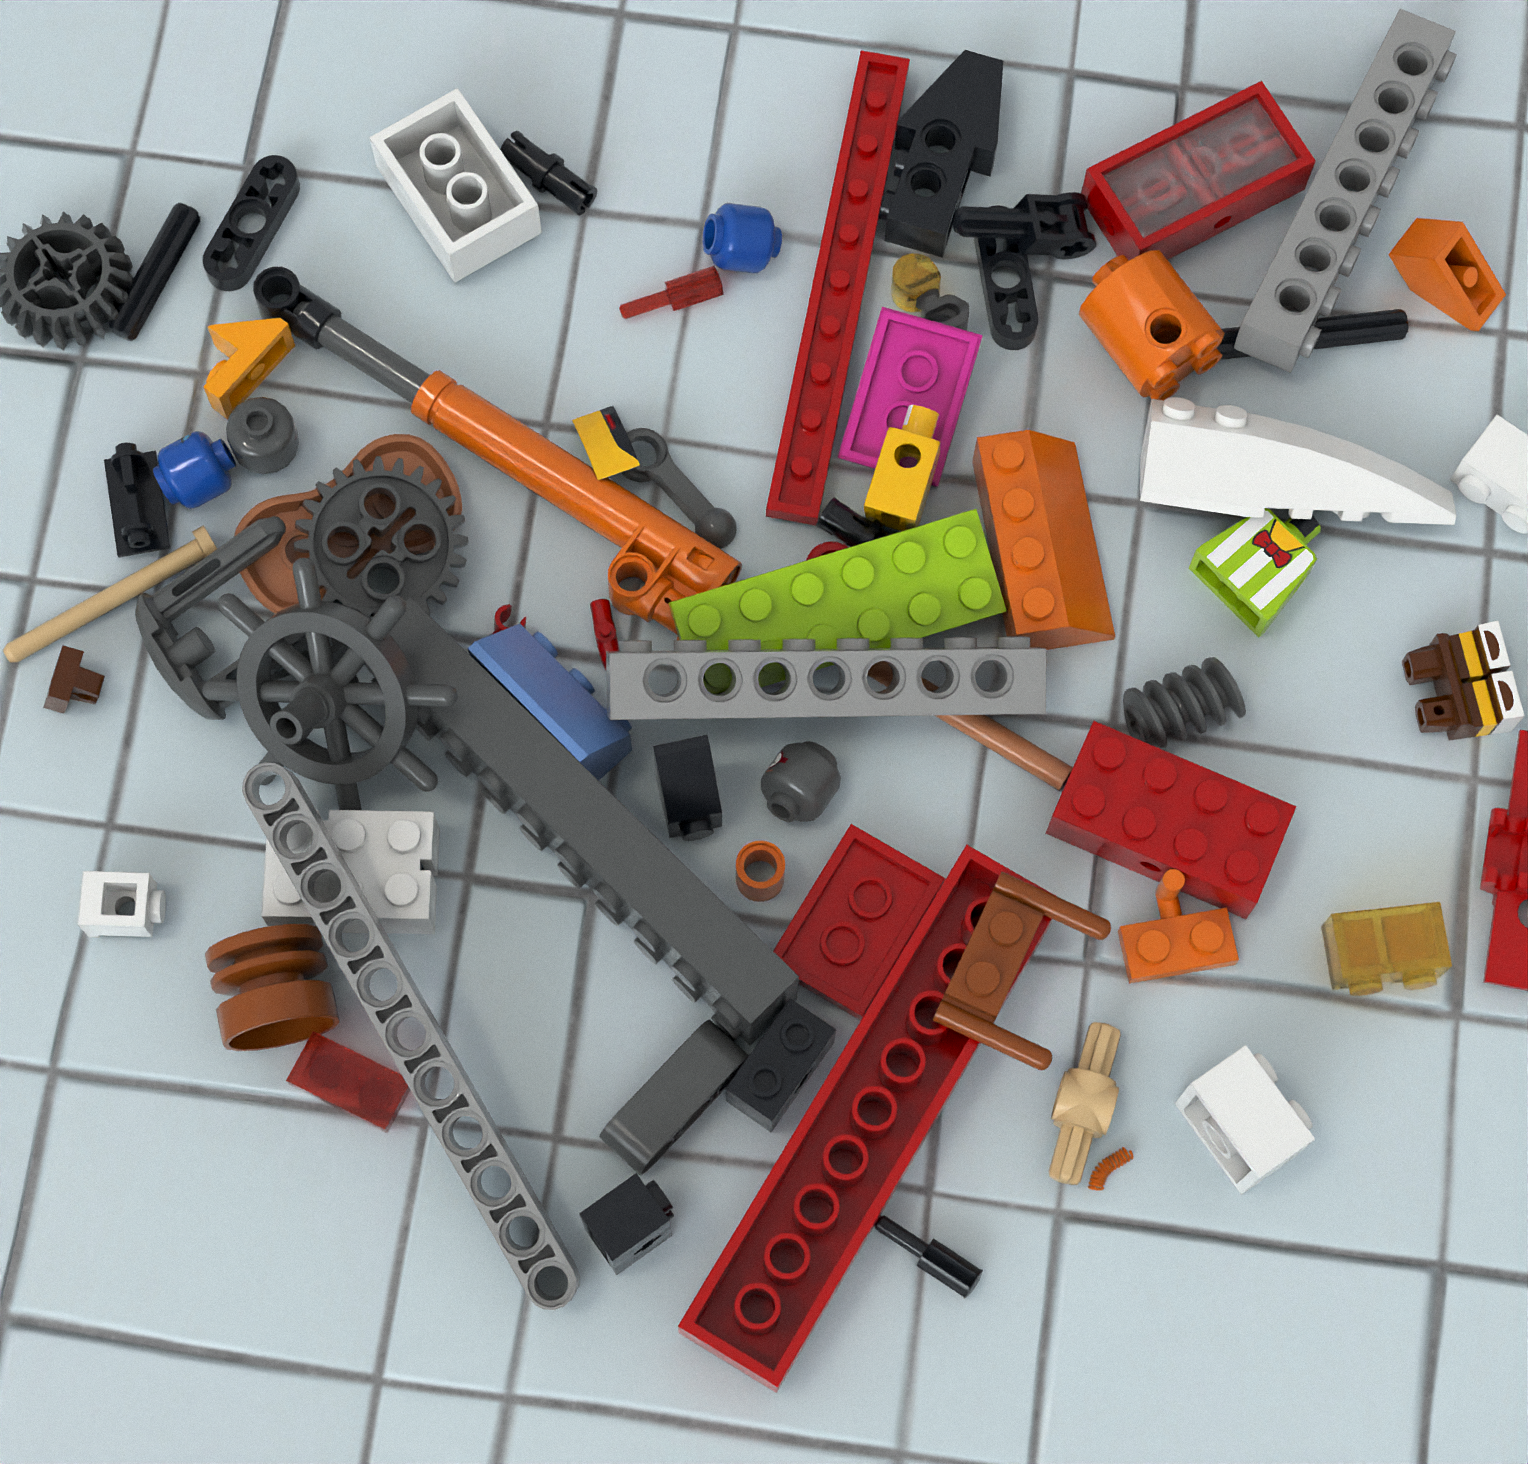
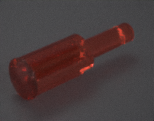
M711 266L664 282L665 290L621 304L619 311L624 319L670 304L672 310L676 311L724 295L722 280L715 266Z

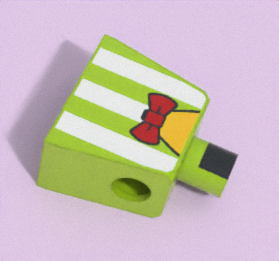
M1265 508L1263 518L1246 517L1198 547L1191 560L1189 569L1259 638L1269 628L1310 574L1317 561V557L1307 544L1321 532V527L1313 515L1311 519H1291L1290 517L1283 523L1270 509Z

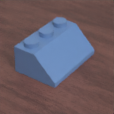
M519 623L479 639L467 648L469 655L598 781L632 751L631 735L628 733L632 727L628 720H610L607 717V708L605 709L592 696L595 692L592 684L576 668L568 672L555 659L558 656V652L542 633L537 631L531 635Z

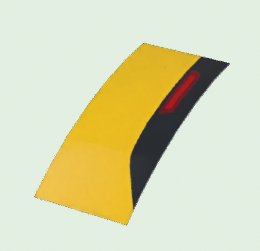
M614 406L572 420L598 480L640 466Z

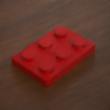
M850 824L773 952L799 976V985L861 1020L944 883L945 878Z

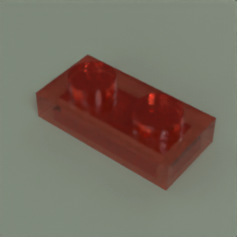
M314 1031L286 1080L289 1085L385 1133H388L410 1092L401 1074Z

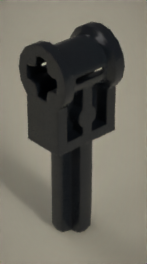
M1069 192L1059 195L1026 194L1014 208L961 206L955 211L953 229L960 236L1019 239L1022 254L1052 255L1056 259L1065 260L1084 256L1096 247L1094 234L1088 232L1084 215L1088 205L1086 196L1082 193Z

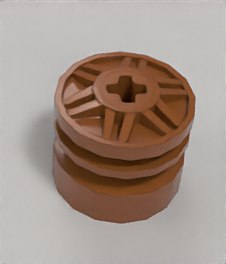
M283 924L257 928L225 938L208 948L205 953L207 967L211 972L215 973L210 980L212 990L216 994L233 996L222 1002L216 1009L222 1043L227 1050L258 1051L291 1045L320 1036L334 1029L339 1024L340 1020L332 985L330 982L310 980L323 973L328 967L327 958L324 953L318 952L324 944L317 926L309 924Z

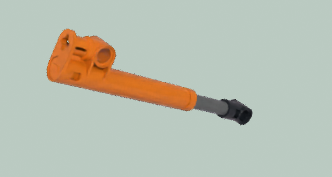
M270 267L257 275L253 285V292L262 319H283L288 323L292 335L314 349L325 347L411 402V413L428 425L433 424L437 431L620 547L621 550L613 559L608 569L609 598L612 605L619 612L626 615H637L646 622L655 620L678 635L669 602L736 582L742 569L740 561L608 477L598 480L591 466L464 385H457L456 380L442 371L438 370L429 375L341 318V311L300 285L297 276L291 270L284 267ZM280 294L290 296L289 299L282 303L269 302L273 297ZM628 577H637L642 579L645 585L639 590L627 591L622 589L619 583Z

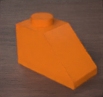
M1416 218L1388 254L1412 292L1471 331H1479L1506 296V293L1463 222Z

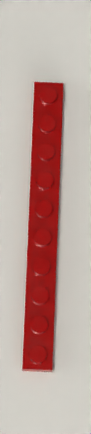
M860 51L771 482L766 517L816 526L819 520L896 136L897 123L909 71L910 59Z

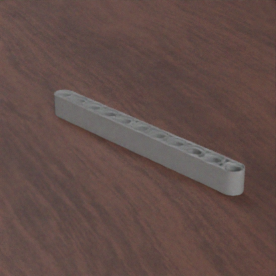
M264 762L255 765L247 772L243 780L242 792L246 803L529 1299L536 1306L546 1310H556L564 1307L572 1300L579 1287L580 1274L574 1260L299 779L293 772L276 763ZM271 775H280L285 783V793L282 799L271 805L264 804L259 795V787L262 781ZM307 823L313 832V842L305 852L295 854L288 848L286 842L287 834L294 825ZM333 871L340 878L341 891L333 901L323 903L315 895L314 883L322 873ZM361 920L368 927L369 940L361 950L352 952L343 944L342 931L350 921ZM386 968L391 970L396 976L397 990L390 999L380 1001L370 991V979L377 970ZM409 1017L420 1020L426 1031L423 1044L415 1050L403 1047L397 1037L400 1023ZM434 1067H443L453 1076L454 1088L445 1099H437L431 1096L426 1089L425 1078ZM462 1116H470L481 1125L482 1139L474 1148L460 1146L454 1138L453 1127ZM499 1166L509 1174L511 1188L507 1195L492 1197L483 1190L481 1176L487 1167ZM519 1216H527L537 1223L540 1233L535 1245L523 1247L511 1239L509 1227L512 1219ZM555 1266L562 1269L568 1279L567 1291L559 1296H549L543 1293L537 1282L538 1273L542 1268Z

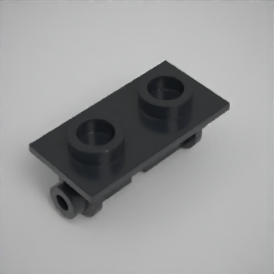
M134 443L118 444L115 447L116 453L110 459L104 460L117 556L120 558L170 549L163 492L153 473V468L158 466L157 452L142 453L137 451L136 444Z

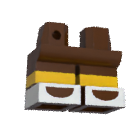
M1499 621L1480 624L1473 631L1449 636L1447 633L1436 634L1429 646L1408 652L1402 660L1405 678L1409 685L1433 681L1437 697L1421 699L1415 705V715L1421 733L1447 732L1449 740L1512 732L1525 716L1513 671H1507L1511 664Z

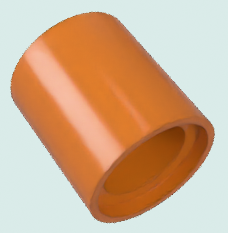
M761 840L748 843L740 850L736 858V884L739 891L749 900L756 902L771 900L779 894L785 877V859L781 850L768 841ZM764 861L774 868L775 874L767 881L757 882L750 879L745 870L753 862Z

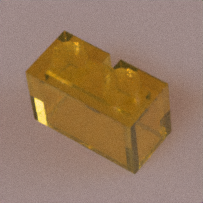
M1440 902L1333 913L1321 926L1332 990L1349 988L1351 996H1363L1381 992L1383 990V982H1391V984L1403 982L1404 989L1406 990L1432 987L1437 985V978H1440L1452 967Z

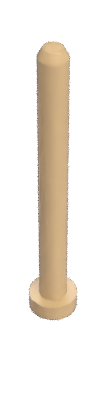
M204 525L192 531L196 539L7 643L3 652L10 663L19 662L207 557L217 547Z

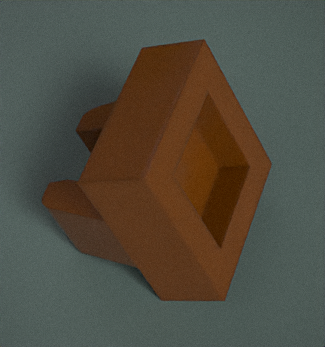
M62 646L43 708L64 714L70 699L96 704L105 676L80 667L84 651Z

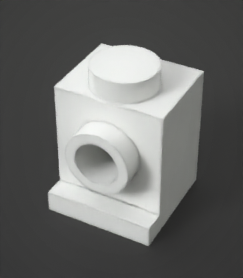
M83 871L78 926L89 938H100V935L153 937L154 923H163L165 919L166 894L164 890H157V883L150 873ZM135 902V912L133 915H119V909L124 903Z

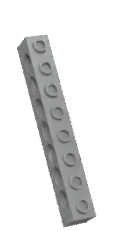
M1399 9L1241 322L1234 349L1290 373L1299 355L1306 358L1310 357L1322 330L1314 325L1320 314L1329 318L1341 292V288L1334 286L1339 274L1346 277L1350 276L1361 251V248L1354 246L1359 234L1369 237L1381 210L1373 205L1378 195L1388 198L1400 172V169L1393 167L1398 156L1405 159L1408 158L1418 136L1419 130L1412 128L1416 118L1426 121L1438 95V92L1431 88L1435 80L1444 83L1453 66L1457 54L1450 52L1449 48L1456 31ZM1346 188H1352L1357 192L1349 191ZM1325 227H1332L1338 231H1330ZM1303 266L1314 267L1317 270H1319V272L1307 270ZM1283 306L1294 307L1300 312H1290Z
M1025 636L998 637V647H977V637H944V648H923V638H891V648H869V638L837 639V649H815V639H782L783 649L761 650V640L759 639L728 640V650H707L706 640H674V651H652V641L631 640L619 641V651H606L607 717L610 720L1046 714V648L1030 647V637ZM938 660L946 670V679L940 688L928 691L922 683V671L928 663ZM992 660L998 667L999 678L992 688L982 690L976 683V670L981 663ZM885 661L892 669V682L885 690L875 692L868 684V671L875 663ZM777 662L785 671V683L778 691L765 693L758 682L759 672L765 665ZM832 662L839 671V681L831 691L819 692L813 683L814 671L820 664ZM724 663L731 671L732 680L730 686L722 693L713 694L708 692L703 682L705 671L713 664ZM660 664H670L677 672V684L672 691L666 694L654 693L648 683L651 670Z

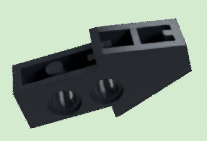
M964 50L898 120L894 149L900 152L893 176L899 177L900 180L896 192L886 191L880 209L879 220L886 221L884 241L943 258L953 228L955 211L960 206L971 171L990 177L993 170L998 143L1003 60ZM932 146H943L949 151L946 153H936L929 148ZM928 189L934 192L935 195L922 197L914 191Z

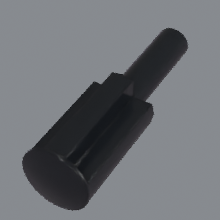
M885 1215L880 1216L877 1220L875 1230L920 1259L917 1263L919 1268L963 1296L964 1299L975 1289L980 1281L983 1269H979L934 1238L930 1244L926 1243Z

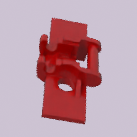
M1520 730L1518 733L1508 809L1494 808L1490 813L1480 890L1493 894L1492 905H1494L1483 983L1528 991V928L1521 923L1518 917V909L1522 902L1528 901V731Z

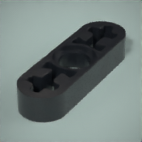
M271 155L260 159L254 165L208 244L202 261L210 283L217 289L235 291L244 287L249 282L300 192V182L295 166L289 159L279 155ZM279 174L283 175L286 184L276 183L268 194L269 189L266 179L275 180ZM267 195L269 197L271 206L266 201H264ZM258 213L266 218V222L258 232L245 233L238 229L240 219L246 214ZM232 239L239 245L237 250L234 248ZM235 252L234 257L238 267L236 269L228 267L224 273L220 272L217 263L219 261L229 262Z
M1000 205L991 206V208H1008ZM974 238L991 336L1004 349H1023L1034 340L1039 319L1027 255L1022 254L1019 239H1004V251L996 253V238ZM1008 267L1018 273L1020 282L1012 288H1002L994 283L991 275L998 268ZM1016 302V320L1018 323H1023L1021 332H1013L1011 326L1006 324L1009 310L1008 304Z

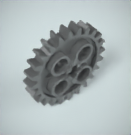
M376 456L373 463V471L366 472L360 461L356 459L353 460V476L347 478L342 471L335 468L333 469V477L336 486L331 488L318 481L316 483V490L322 500L320 503L313 500H304L303 507L313 517L312 520H296V528L309 536L306 539L294 542V550L309 553L308 559L315 565L319 589L324 588L326 591L322 601L334 603L337 601L339 604L351 607L369 618L374 616L386 599L393 595L400 596L405 601L411 597L429 616L430 611L427 600L432 599L441 605L446 603L447 598L440 589V586L443 584L457 588L459 579L449 571V568L465 567L467 559L453 552L456 548L468 545L469 540L466 536L453 534V530L465 522L464 515H448L447 511L456 501L454 495L442 499L436 496L442 480L438 478L425 486L421 483L424 467L419 466L410 476L403 474V459L398 458L392 471L384 470L381 457ZM384 494L394 502L395 510L389 517L377 519L367 513L364 503L372 495ZM407 509H413L416 513L415 516L398 530L391 539L390 547L393 552L388 554L386 551L380 550L355 579H349L347 572L364 558L371 549L372 539L370 535L374 533L377 537H383ZM423 530L433 538L434 548L426 555H414L405 547L404 538L411 531ZM340 532L353 535L359 545L356 553L346 558L337 557L332 554L328 548V541L333 535ZM379 568L389 569L396 575L398 586L391 593L378 594L368 585L367 578L370 573Z

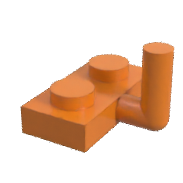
M1176 869L1166 871L1155 890L1161 919L1120 926L1117 931L1129 984L1236 965L1239 957L1227 907L1182 915L1178 894L1185 883L1184 875Z

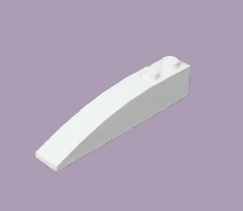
M1170 397L1164 401L1151 399L1140 455V501L1243 517L1263 518L1265 508L1289 509L1288 514L1291 519H1311L1313 510H1326L1338 514L1341 521H1362V518L1368 517L1370 512L1381 513L1385 520L1392 523L1455 524L1457 515L1451 491L1410 468L1360 445L1309 427L1250 414L1244 409L1233 405H1221L1217 408L1197 406L1190 400L1180 397Z

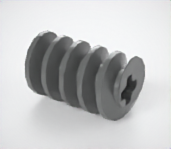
M1215 657L1204 659L1201 669L1196 665L1186 666L1182 671V677L1176 672H1170L1165 674L1162 684L1157 680H1149L1144 684L1143 692L1131 687L1126 689L1123 695L1124 717L1130 736L1146 743V738L1152 737L1161 749L1166 748L1168 744L1167 730L1171 729L1180 741H1184L1187 739L1186 723L1191 722L1196 730L1202 734L1207 730L1205 716L1208 714L1220 726L1225 725L1227 721L1226 707L1230 706L1238 718H1243L1246 714L1244 700L1237 682L1224 664Z

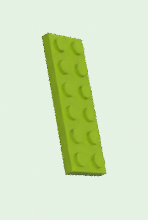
M977 509L668 603L679 640H706L707 650H728V640L759 639L761 640V650L783 649L782 639H815V649H837V639L869 638V648H890L891 638H922L1007 611ZM777 662L765 665L760 670L758 676L760 687L786 679L783 667ZM824 662L820 664L815 669V671L835 664H833L832 662ZM724 663L711 665L705 671L703 677L705 688L713 694L724 692L730 686L732 680L731 671Z

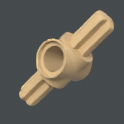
M1093 1022L1089 1025L1078 1067L1069 1068L1068 1071H1064L1053 1106L1051 1119L1054 1120L1053 1124L1059 1127L1060 1131L1048 1172L1052 1179L1063 1184L1078 1185L1081 1182L1092 1139L1101 1138L1102 1135H1106L1116 1105L1119 1087L1116 1086V1081L1109 1077L1121 1034L1120 1030L1106 1023Z

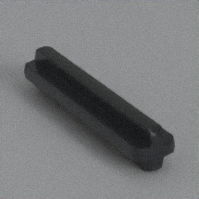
M177 203L171 209L134 276L133 284L126 291L129 295L128 302L119 304L116 309L119 316L115 320L109 321V327L115 335L128 341H133L137 338L200 223L198 211L193 207Z

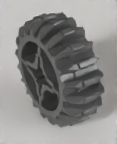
M63 211L58 223L52 224L50 219L42 214L41 227L33 230L31 226L23 223L22 232L24 237L16 239L7 236L6 244L10 252L0 253L1 314L8 324H11V326L15 325L20 336L27 339L33 335L35 342L43 348L52 338L56 346L63 351L71 338H75L78 345L85 348L87 341L85 335L94 332L96 336L104 339L105 330L102 325L106 322L109 323L110 320H115L119 316L116 310L118 305L128 302L129 295L126 291L133 284L134 279L130 274L133 265L129 255L124 253L125 248L122 241L116 236L111 237L108 227L103 225V223L93 226L91 219L87 218L84 214L73 223L70 215ZM40 265L38 273L30 278L34 270ZM54 271L58 272L63 280L66 279L71 284L73 291L69 290L64 282L61 283L56 278ZM101 275L100 281L96 289L86 299V294L88 290L98 282L96 277Z

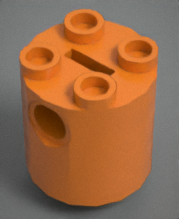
M1160 250L1148 251L1131 260H1128L1125 255L1117 256L1103 265L1093 276L1092 282L1096 287L1082 303L1079 316L1143 398L1150 397L1151 399L1163 401L1170 398L1180 388L1178 382L1193 371L1198 375L1207 372L1222 358L1223 355L1217 347L1222 342L1225 333Z

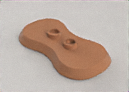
M393 434L378 438L361 449L342 471L347 478L353 476V460L356 459L360 461L366 472L373 471V463L376 456L381 457L384 470L392 471L397 459L401 458L403 459V474L410 476L419 466L424 467L421 483L425 486L438 478L442 480L436 496L442 499L454 495L456 501L447 513L449 516L461 515L462 499L453 473L438 451L422 438L410 434ZM334 479L326 484L331 488L336 486ZM316 489L298 494L276 496L258 503L242 518L235 530L234 536L258 519L273 516L281 518L285 523L286 532L278 546L240 572L255 598L275 614L286 607L299 603L293 575V564L299 558H309V553L295 551L294 542L306 539L309 535L298 530L295 524L296 520L300 519L312 520L313 516L305 510L303 502L307 499L320 503L322 498ZM384 494L372 495L364 503L367 513L377 519L387 518L395 510L394 502ZM411 508L407 509L383 537H377L374 533L370 535L372 539L370 551L347 572V577L355 579L380 550H384L388 554L392 553L393 551L390 547L392 537L415 516V511ZM423 530L411 531L404 538L405 547L414 555L430 551L434 548L433 538ZM346 532L336 533L328 541V548L331 553L341 558L352 556L359 548L356 538ZM324 588L319 589L321 600L326 593Z

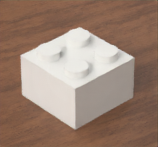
M1246 1045L1193 1081L1175 1102V1105L1241 1195L1293 1159L1315 1140L1309 1131L1313 1125L1305 1110L1295 1100L1292 1099L1288 1102L1274 1084L1278 1081V1077L1271 1064L1260 1053L1253 1055Z

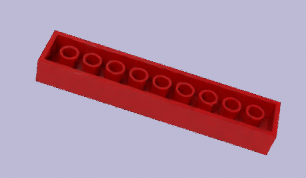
M967 844L678 1325L679 1334L776 1393L981 1045L980 1042L933 1021V1018L1001 872H1005L1050 893ZM1043 915L1002 1007L1052 924L1053 919Z

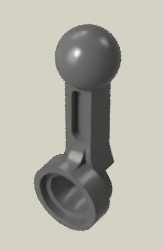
M636 428L627 432L631 444L635 441H646L654 447L656 462L650 466L640 465L621 473L629 480L635 482L654 480L694 523L697 535L719 549L728 546L734 540L737 531L734 517L725 509L714 508L674 464L666 442L657 432L647 428Z

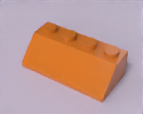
M1032 430L977 437L972 464L991 559L1007 610L1002 613L1006 635L1030 637V647L1046 648V650L1114 640L1115 632L1075 442Z

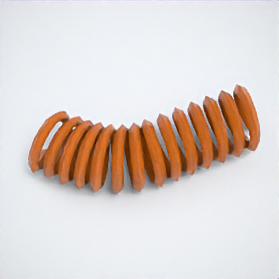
M1122 1147V1150L1119 1149L1112 1153V1156L1109 1155L1105 1157V1160L1102 1159V1163L1098 1162L1099 1167L1095 1166L1097 1171H1092V1178H1090L1092 1182H1089L1088 1188L1098 1191L1103 1190L1105 1180H1107L1106 1178L1109 1174L1123 1166V1164L1130 1162V1159L1133 1160L1132 1151H1129V1155L1125 1147Z

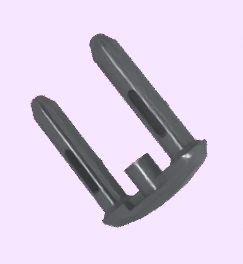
M273 516L258 519L196 565L188 568L186 572L154 595L141 593L135 609L136 622L144 645L156 669L170 688L192 710L206 719H225V708L235 701H212L203 695L202 687L206 681H203L195 667L216 652L208 636L199 627L193 628L177 639L179 634L171 622L278 546L286 532L285 523L279 517ZM296 633L283 637L299 653L302 654L308 650L305 633ZM273 658L271 660V675L282 668ZM239 659L211 679H237Z

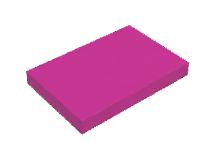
M882 307L838 458L875 469L888 428L893 427L902 430L909 405L922 406L939 413L932 439L940 442V456L931 486L938 487L983 335ZM909 456L900 459L899 465L903 468H912L916 466L918 460Z

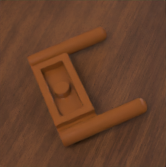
M1001 872L939 1004L933 1021L1033 1068L1045 1070L1052 1062L1051 1051L995 1025L994 1022L1043 915L1097 940H1104L1108 937L1111 931V924L1101 916L1005 872Z

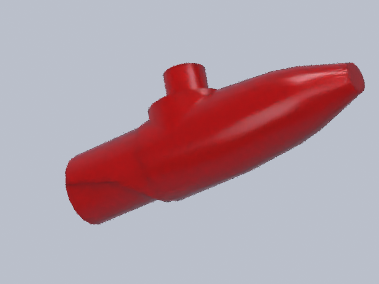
M598 599L590 603L597 648L603 667L606 670V651H619L610 602L607 599Z

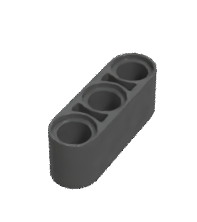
M707 1020L616 1113L604 1127L599 1137L639 1175H643L727 1088L749 1055L711 1020Z

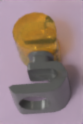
M917 253L907 254L898 259L893 266L891 296L893 302L899 308L908 312L921 311V318L931 321L940 317H947L949 320L942 324L967 331L969 304L955 295L947 294L939 297L941 274L929 257Z

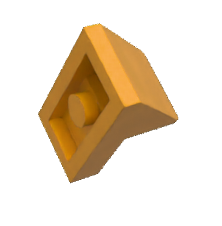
M272 318L223 323L207 327L215 347L229 357V359L222 360L213 367L203 388L211 407L227 420L236 406L244 402L295 347L289 325L283 319Z

